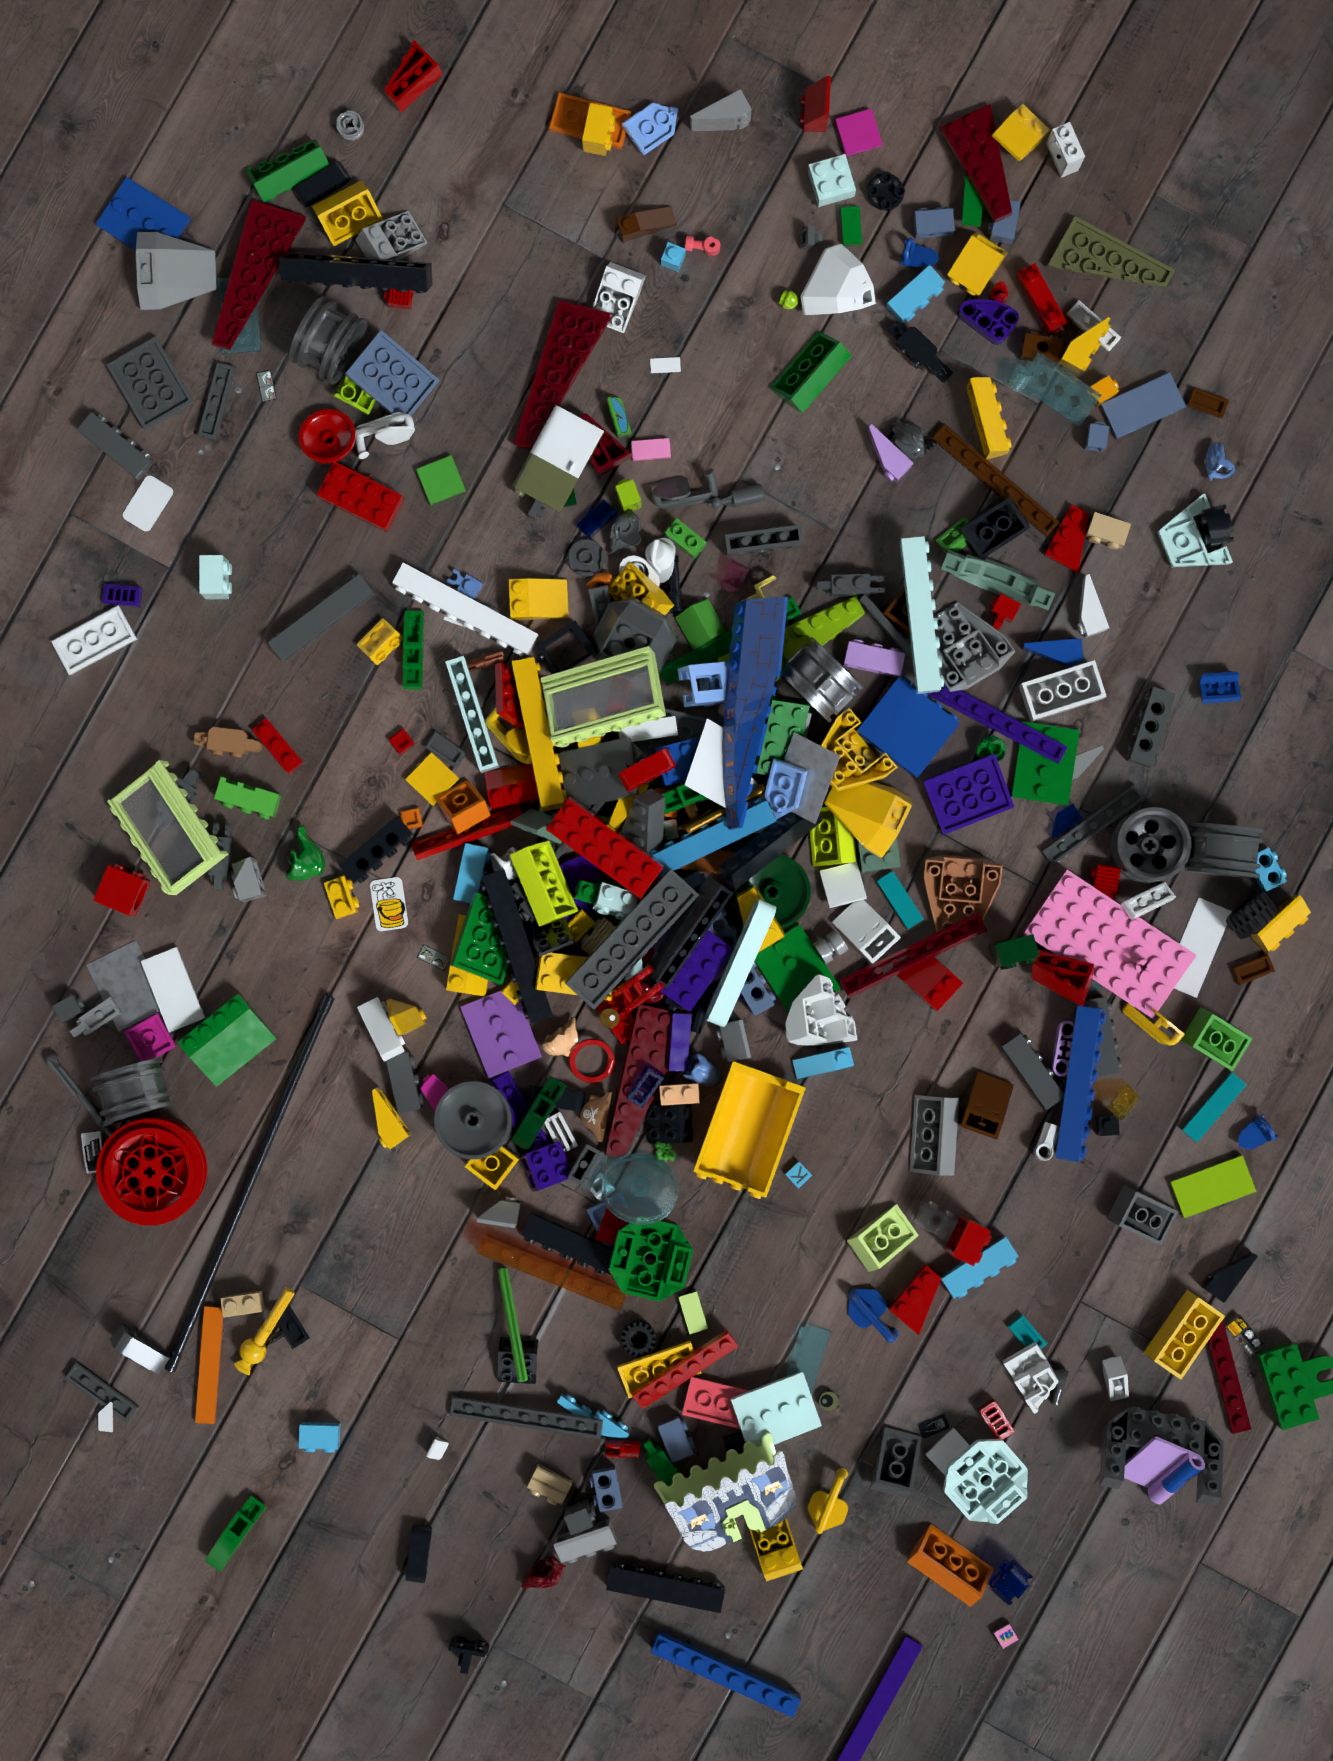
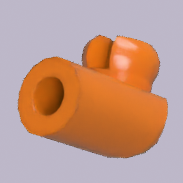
M609 572L597 573L585 585L588 588L597 587L600 583L610 586L615 579Z

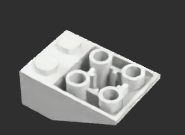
M612 262L606 266L593 309L611 313L612 318L607 327L624 333L646 275Z
M864 900L853 902L832 921L870 964L879 959L901 938Z

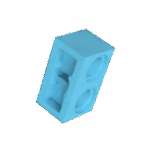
M1269 847L1260 850L1257 858V864H1260L1259 858L1261 855L1267 859L1265 866L1261 865L1260 869H1256V874H1260V878H1255L1261 891L1264 892L1287 882L1285 870L1283 867H1279L1276 861L1278 857L1273 849L1270 850ZM1270 872L1274 873L1276 876V880L1274 883H1271L1268 880V874Z

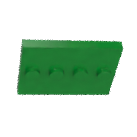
M1023 721V724L1068 748L1059 764H1056L1019 744L1011 797L1069 806L1080 730Z
M473 893L450 966L502 985L508 968L504 956L507 950L505 946L501 947L498 938L501 932L499 928L495 929L492 920L495 914L493 909L489 910L486 899L489 897Z
M800 924L786 932L783 938L758 952L755 958L756 964L788 1014L793 1001L816 975L830 978L833 983L832 989L834 993L841 989Z

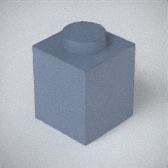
M1098 421L1093 422V424L1090 423L1087 428L1084 450L1104 452L1107 447L1109 426Z

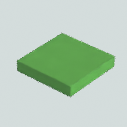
M452 455L416 469L430 505L466 492Z

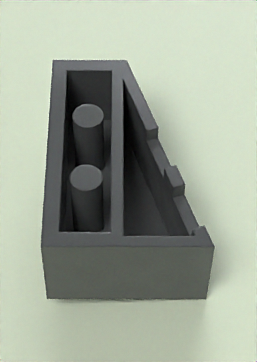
M649 789L635 797L621 833L646 852H650L663 844L665 797L653 789Z

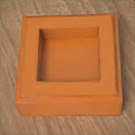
M419 807L400 811L402 821L409 829L423 827Z

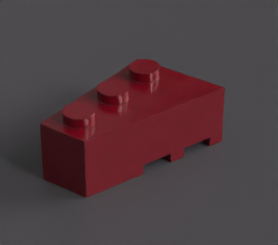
M587 413L579 417L604 431L590 457L600 476L633 457L627 449Z

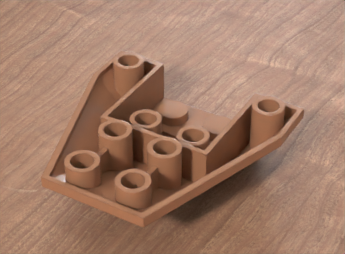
M948 855L925 859L924 881L936 933L976 913H979L984 921L1001 885L1003 865L982 858Z

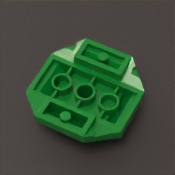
M639 1216L617 1231L608 1270L622 1293L660 1302L685 1287L694 1249L678 1225ZM648 1253H652L654 1257L653 1262L650 1264L645 1262V1256Z

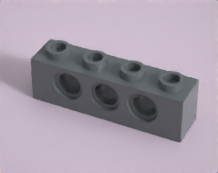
M801 524L725 534L724 537L727 557L803 547Z
M1152 687L1150 691H1146L1144 696L1146 704L1144 709L1141 708L1138 719L1140 722L1138 727L1135 726L1132 733L1134 741L1132 745L1129 744L1126 751L1127 761L1147 768L1152 767L1176 695L1175 693L1157 687ZM1152 704L1159 706L1160 711L1158 714L1152 712ZM1146 722L1153 724L1154 729L1152 732L1146 730ZM1140 740L1147 742L1148 748L1146 750L1140 748Z

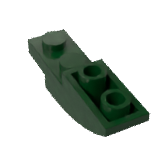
M553 1076L549 1077L511 1142L526 1151L529 1150L567 1087L566 1084Z

